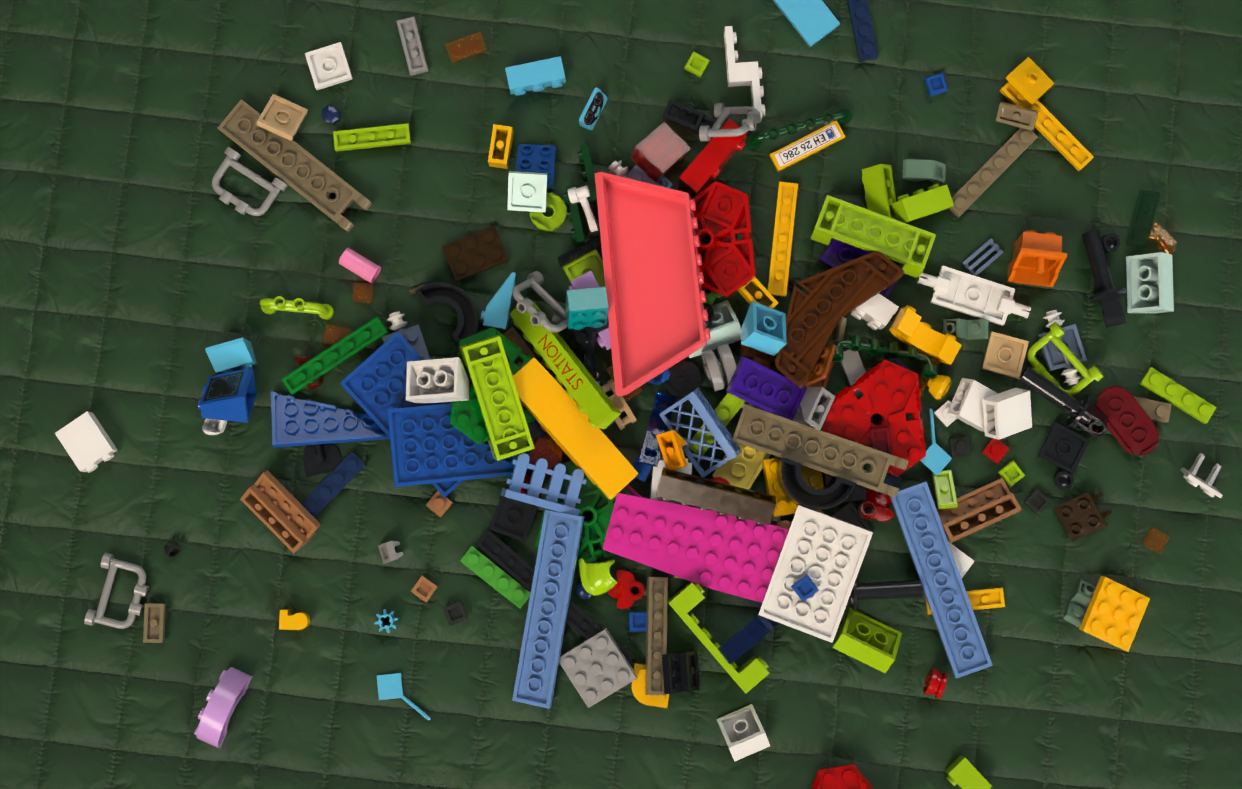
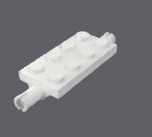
M941 266L937 277L922 272L917 280V283L933 288L934 291L930 303L973 317L986 319L1001 326L1005 324L1008 314L1013 313L1028 318V311L1031 310L1030 306L1016 303L1013 300L1014 288L946 266Z

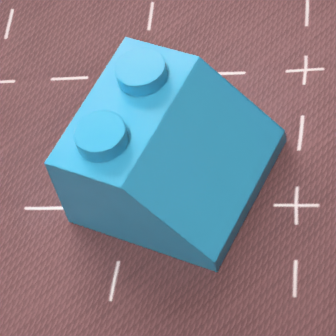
M752 301L741 327V344L775 356L787 344L786 314Z
M243 337L205 348L211 364L218 374L233 372V370L252 368V365L257 364L251 342Z

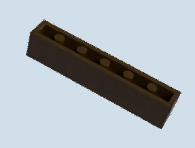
M666 468L662 469L656 496L665 501H678L682 505H693L701 510L717 511L721 515H733L740 520L756 521L760 525L763 523L770 525L776 506V496Z

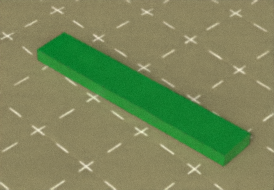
M377 316L281 380L290 394L293 395L389 332L379 316Z

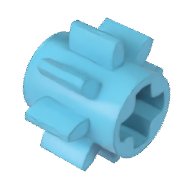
M383 609L384 615L376 614L379 620L374 624H379V632L386 629V632L390 633V627L397 628L395 621L399 620V618L393 616L395 611L387 613V610ZM390 617L389 622L391 624L384 625L385 621L383 618Z

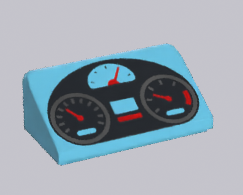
M597 87L594 88L579 118L580 126L591 131L608 100L607 96Z

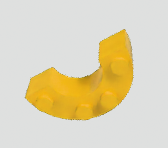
M906 305L901 308L889 329L890 332L904 344L917 347L918 352L951 365L962 346L955 341L956 337L948 333L945 335L931 329V325L920 322L922 317L916 314V309Z

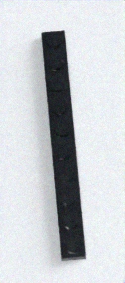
M488 529L476 545L531 592L535 569ZM570 600L566 623L587 640L604 629ZM612 636L630 663L635 655Z

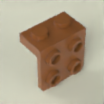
M830 344L824 348L805 387H823L826 389L834 365L832 359L836 345Z

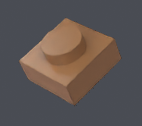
M437 491L426 506L441 518L453 502L447 497L444 498Z
M422 575L411 592L427 603L438 586Z

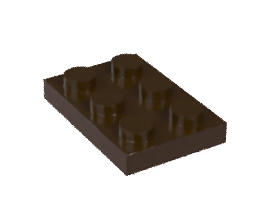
M495 225L442 246L456 282L509 261Z

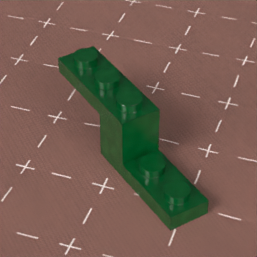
M588 144L580 145L581 151L578 152L579 162H583L585 168L581 170L583 180L587 182L566 186V192L563 193L565 204L569 203L570 211H567L569 222H573L574 229L571 230L573 241L577 240V245L585 243L578 207L582 205L581 202L573 204L570 202L568 189L587 185L590 192V197H587L589 205L597 203L595 176Z

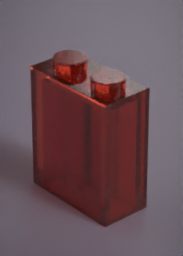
M663 122L634 148L630 157L650 178L658 182L686 157L691 147Z

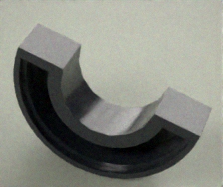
M445 282L429 283L415 290L429 309L436 305L444 304L456 310L459 322L452 336L458 343L462 339L479 333L480 319L478 310L473 300L464 290Z
M784 457L778 458L776 473L779 486L785 496L796 505L813 510L833 508L845 501L855 488L856 483L840 477H832L829 484L824 488L813 489L802 478L801 463Z

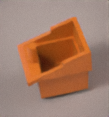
M1035 230L1023 231L1014 242L1012 261L1008 264L1007 282L1053 287L1058 278V273L1067 258V253H1062V236H1058L1053 232L1041 234Z

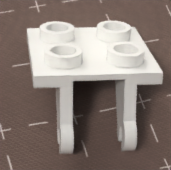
M1202 453L1197 456L1190 470L1184 467L1180 469L1184 474L1183 477L1195 487L1200 485L1203 492L1211 497L1216 495L1221 498L1223 496L1212 485L1222 467L1218 463L1215 464L1206 481L1196 476L1205 458Z

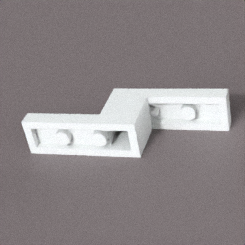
M725 26L724 45L728 87L750 86L752 107L760 111L762 120V116H765V105L761 104V97H764L763 86H760L759 79H762V67H758V61L735 63L738 62V51H734V44L737 43L736 32H733L732 26Z

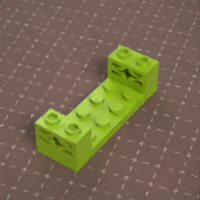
M827 195L811 239L829 245L831 238L871 253L875 251L880 252L888 259L902 263L901 269L904 270V274L919 278L925 268L936 234Z
M495 335L460 346L459 350L463 363L468 367L490 438L488 443L493 458L499 461L535 449L501 337Z
M688 583L668 601L669 605L744 693L747 694L769 674L766 670L769 666L761 657L756 658L753 655L738 668L730 657L726 659L723 656L725 651L717 642L713 644L710 641L713 638L705 628H699L697 624L700 622L692 612L689 615L687 614L705 598L702 595L705 591L698 583Z

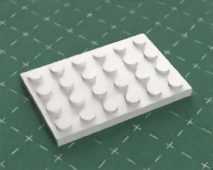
M798 505L758 615L833 643L873 532ZM808 574L819 591L802 602L791 585Z

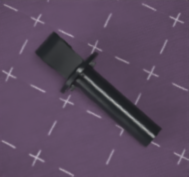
M1099 230L1088 231L1081 236L1098 292L1091 296L1089 300L1091 303L1100 302L1106 328L1125 324V315L1118 297L1126 293V288H1115Z
M1029 366L1021 373L1018 379L1019 382L1068 414L1067 426L1072 427L1076 423L1096 437L1103 436L1106 433L1108 417L1090 405L1091 397L1089 395L1079 401ZM1095 423H1100L1102 426H1097Z
M856 579L847 603H851L852 609L857 610L859 600L922 597L921 580L858 583Z

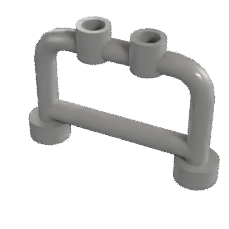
M716 103L714 115L717 120L711 129L709 125L700 126L699 138L700 141H710L711 137L741 136L748 131H755L756 123L761 121L760 111L750 106L725 107L724 103ZM730 114H747V119L742 120V127L720 129Z
M227 147L224 152L227 156L212 179L214 191L220 195L219 200L227 205L231 202L236 206L235 210L242 215H245V213L252 216L263 215L269 209L280 190L285 191L288 185L276 177L272 183L268 182L237 162L241 155ZM229 166L270 191L260 208L255 209L219 185L222 176Z
M534 271L527 276V280L513 288V297L518 302L517 309L521 313L527 311L531 315L530 321L532 325L538 326L541 324L548 331L560 332L568 327L566 310L540 286L544 282L543 275L538 271ZM531 287L564 321L557 325L551 324L546 319L545 313L542 311L538 312L533 307L532 301L529 298H524L520 292Z
M105 552L101 560V568L109 570L97 611L92 609L87 611L84 624L93 626L95 623L118 629H125L133 624L136 615L141 616L144 605L140 604L141 597H146L149 591V586L145 585L146 573L141 566L114 559L113 554ZM117 568L135 572L139 577L134 588L133 600L129 606V614L125 621L104 617Z

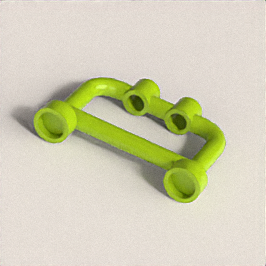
M278 296L275 299L262 298L259 301L262 311L268 315L274 314L279 310L318 314L324 320H329L334 316V309L329 304L305 302L301 298L286 300Z
M1057 322L1049 326L1050 331L1033 344L1027 354L1028 361L1033 366L1032 369L1064 390L1035 357L1036 352L1051 340L1084 377L1071 389L1064 390L1071 396L1076 395L1094 379L1099 381L1104 377L1103 373L1095 365L1087 370L1061 341L1060 337L1065 334V331Z

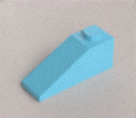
M512 272L486 306V311H482L480 322H483L484 328L493 327L496 330L507 331L513 300L512 291L517 278L516 273Z

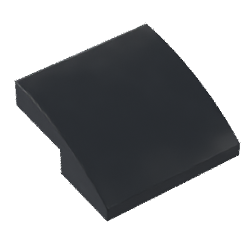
M697 651L662 654L664 694L700 690Z

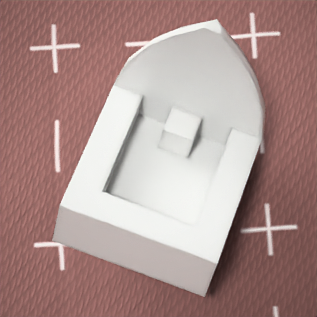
M206 418L202 430L207 435L221 434L225 430L227 421Z

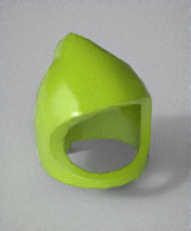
M583 558L579 559L580 578L587 593L598 596L608 592L618 583L610 574V567L615 563V560L586 563Z

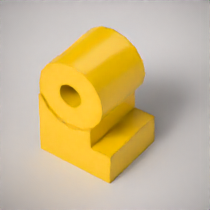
M291 609L280 610L279 630H301L309 626L310 617L307 613L300 612L291 615Z

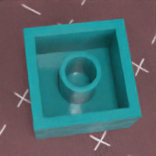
M606 287L566 291L565 309L568 329L600 328L607 325L609 306Z

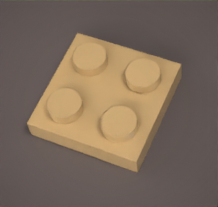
M273 94L257 120V126L292 141L304 121L308 109Z
M990 332L981 369L1019 379L1029 341Z

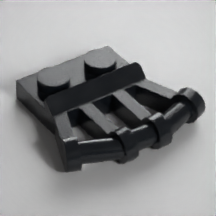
M567 327L560 331V336L571 350L577 353L576 356L582 364H584V357H586L587 370L595 379L597 371L593 355L597 330L585 328L575 330L568 329Z

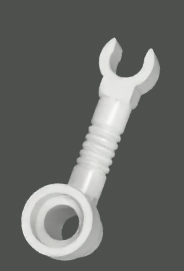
M588 186L568 189L570 202L572 204L581 202L590 231H598V222L587 197H590Z

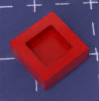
M991 438L981 452L998 464L1009 448L998 439Z

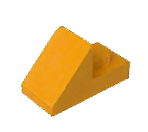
M675 430L657 434L656 438L667 469L677 470L688 466L682 449L683 446L687 445V442Z

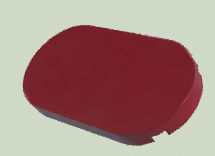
M1110 386L1102 390L1096 399V409L1108 417L1107 428L1123 449L1135 455H1146L1152 452L1159 440L1158 429L1131 392L1121 386Z

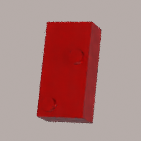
M729 118L721 129H736L740 127ZM747 133L735 137H713L679 177L680 183L697 196L713 178L720 174L723 166L737 150L741 152L746 146Z

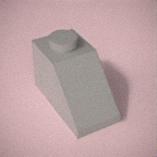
M807 387L800 403L804 421L815 429L821 430L836 396L823 387Z

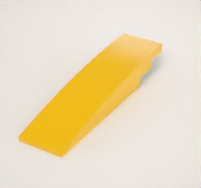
M534 357L513 375L517 393L522 404L577 468L583 470L591 482L597 485L609 500L614 498L639 474L600 428H594L588 422L589 417L578 409V404L568 396L562 386Z

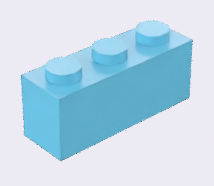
M561 56L505 68L510 93L516 96L523 95L526 91L530 90L539 92L549 86L558 88L566 83Z

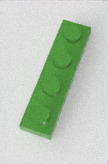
M471 546L460 560V562L519 609L529 599L531 594L529 590L475 547Z

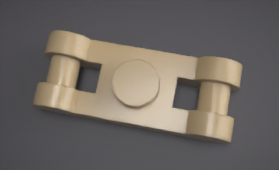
M612 378L609 379L607 384L601 388L605 393L612 390L614 394L609 399L620 413L625 411L626 417L620 419L618 416L615 419L619 429L623 430L627 424H633L637 419L623 396L618 397L615 394V383Z

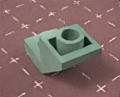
M903 160V179L913 182L929 180L938 184L945 183L946 164L935 160Z
M960 318L943 320L944 335L948 333L959 340L988 339L989 320H964Z
M1081 579L1066 605L1063 619L1080 628L1096 587Z

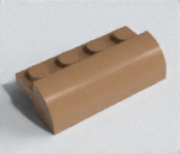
M268 470L262 473L255 484L249 487L240 499L293 554L300 550L316 534L315 532L321 526Z
M1003 478L957 498V508L939 510L936 508L949 543L955 542L1022 510Z

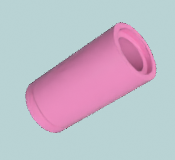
M349 247L339 259L340 265L370 283L376 280L381 271L380 266Z

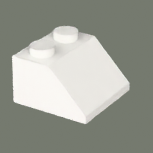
M752 704L716 719L734 762L770 747L766 733Z

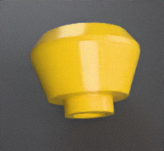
M937 375L936 378L928 381V391L936 400L942 399L948 392L952 383L950 377Z

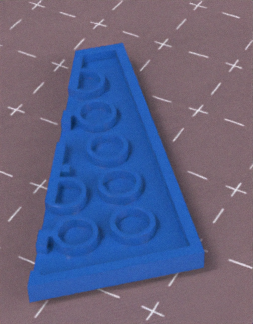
M271 391L273 448L390 439L367 413L361 414L354 412V410H344L333 405L311 400H301L294 396H284Z

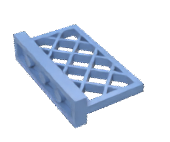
M699 388L659 414L670 431L675 430L678 433L679 427L689 429L688 438L682 437L687 442V445L683 446L682 449L702 478L742 452L737 443L732 441L733 437ZM686 400L690 401L693 406L692 412L682 410L683 402ZM670 411L678 413L677 422L670 421L666 414ZM681 414L691 416L690 425L680 423ZM694 417L703 420V428L693 426ZM692 430L702 432L701 441L691 439ZM705 433L714 436V444L704 442ZM690 443L700 445L699 454L690 451ZM703 446L713 448L712 457L702 455ZM716 449L723 450L727 457L723 460L715 458ZM701 459L711 461L710 468L706 471L700 465Z

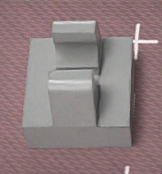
M389 541L378 545L384 564L397 560L403 555V552H395V546L400 545L398 541Z

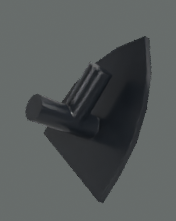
M334 443L305 446L303 462L306 477L333 471L342 462L339 450Z

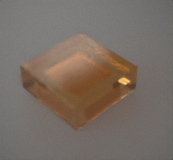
M1151 527L1142 544L1161 554L1170 537Z

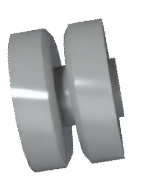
M724 344L717 347L718 359L712 349L701 352L704 370L713 391L724 389L725 382L723 376L729 385L737 367L729 345Z

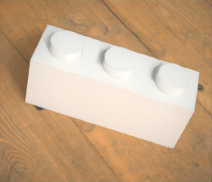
M455 357L407 362L406 400L416 404L469 400V379L461 359Z

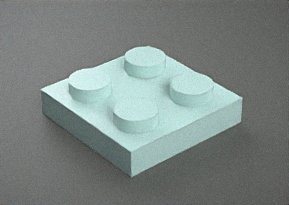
M509 171L507 210L546 212L548 173Z

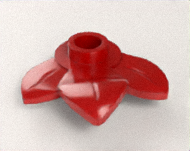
M869 488L866 490L867 500H862L863 503L860 504L858 510L860 516L865 520L876 519L880 522L892 519L895 514L889 509L891 505L890 496L884 493L877 494L875 490ZM869 508L872 510V512L870 514L865 513V509Z
M618 570L616 571L618 583L607 593L618 599L617 608L627 609L632 606L635 600L643 597L645 588L641 582L635 581L632 573ZM637 587L639 589L638 594H633L631 589Z

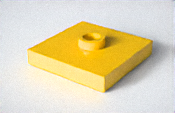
M1029 57L1006 77L1031 105L1055 84Z

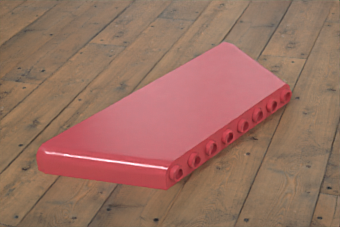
M598 172L594 174L605 287L609 306L608 320L615 394L619 397L628 395L707 345V340H710L709 328H706L705 322L708 321V313L706 309L704 310L703 304L706 302L705 291H702L701 284H704V276L699 268L702 265V258L697 250V247H700V240L695 232V229H698L697 218L693 214V211L696 210L695 200L691 199L690 195L686 192Z

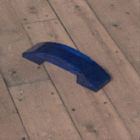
M660 393L656 394L639 458L640 463L658 467L661 450L656 435L666 432L668 428L659 414L674 404L675 397ZM670 411V412H668V413L666 414V416L668 417L669 420H670V416H671V412H672V411Z
M757 615L733 637L722 644L718 650L727 662L731 664L759 642L779 622Z

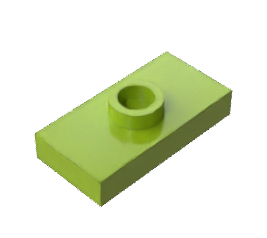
M952 470L941 471L937 476L932 472L938 510L957 508L958 503Z

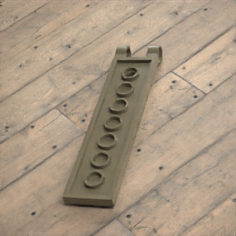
M241 99L217 129L349 233L355 225L342 216V214L353 201L366 211L373 203L294 140L290 141L257 126V120L261 114ZM335 193L336 198L330 199L329 195Z
M744 404L732 439L734 442L780 458L784 457L801 463L803 466L849 480L897 498L899 488L883 483L889 465L906 470L909 463L908 460ZM866 463L871 465V469L869 471L864 470V465Z

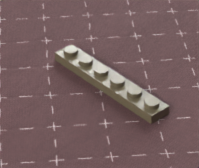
M1020 128L952 197L954 206L949 209L959 218L1038 136L1031 130Z
M647 577L645 695H666L664 694L662 654H667V577Z

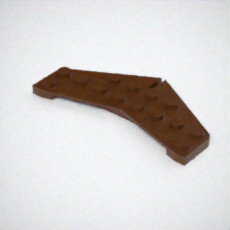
M875 251L797 282L809 295L807 296L794 285L786 317L787 344L777 353L776 368L802 389L808 382L838 320L898 281L904 275V270L882 253Z

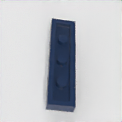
M847 0L859 62L878 59L868 1Z
M351 452L301 505L315 518L366 464L356 454Z

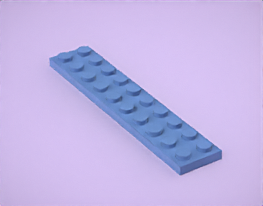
M927 481L899 490L897 498L890 496L919 580L922 582L925 597L954 677L957 679L993 666Z
M545 509L512 701L548 709L551 708L584 516Z

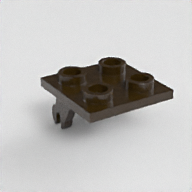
M1088 491L1054 507L1072 542L1108 526L1104 518L1111 514L1112 510L1108 509L1106 512L1100 513L1094 501L1103 496L1102 492L1091 496Z

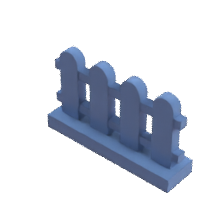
M520 453L516 460L512 459L511 464L515 466L511 479L507 478L506 480L509 487L508 489L502 488L501 496L561 513L579 515L580 510L575 508L576 503L580 504L581 502L578 495L581 485H585L587 481L583 479V470L574 469L571 475L565 474L566 467L561 463L556 464L553 470L547 469V460L543 458L537 459L535 465L529 464L530 458L526 453ZM527 468L533 470L529 484L523 483ZM545 473L551 475L548 489L541 488ZM563 479L569 480L565 495L560 493ZM521 488L528 489L527 493H520ZM539 494H546L545 499L539 498ZM558 498L564 499L563 504L557 503Z

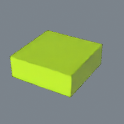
M693 51L684 69L701 78L710 60Z
M1014 460L997 472L1004 479L1008 487H1012L1025 476Z

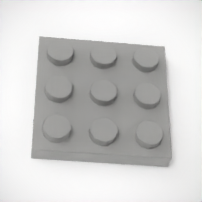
M607 628L567 651L559 659L561 667L588 708L638 677Z

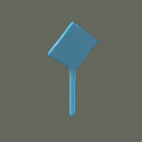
M930 408L932 445L926 450V456L920 461L937 476L952 458L936 444L933 409Z
M401 673L376 675L379 700L402 698L428 721L431 719L403 695Z

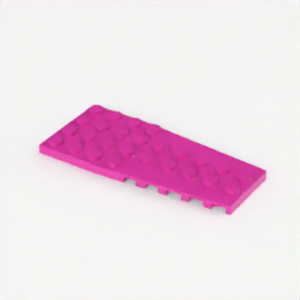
M618 493L603 550L713 590L763 603L789 529L773 524L763 523L760 525L756 521L740 520L736 516L729 514L721 515L717 511L709 509L701 510L694 506Z

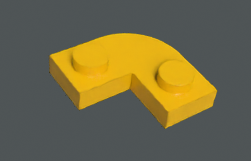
M634 663V672L638 677L632 681L631 686L635 698L645 705L667 708L669 694L645 695L646 665Z

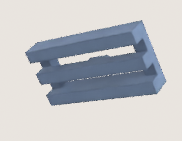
M992 238L962 263L971 275L977 276L1004 253L993 242ZM988 245L992 247L977 261H975L971 266H969L968 263L974 257H976L981 251H983ZM995 250L996 254L977 271L973 270L974 267Z

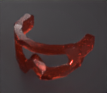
M301 355L294 358L299 367L311 360ZM323 375L318 378V383H309L307 385L308 388L313 390L321 386L324 379Z

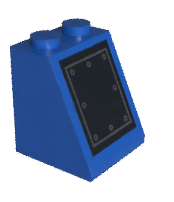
M253 368L210 376L207 384L203 386V396L198 400V410H201L202 418L248 423L257 395Z

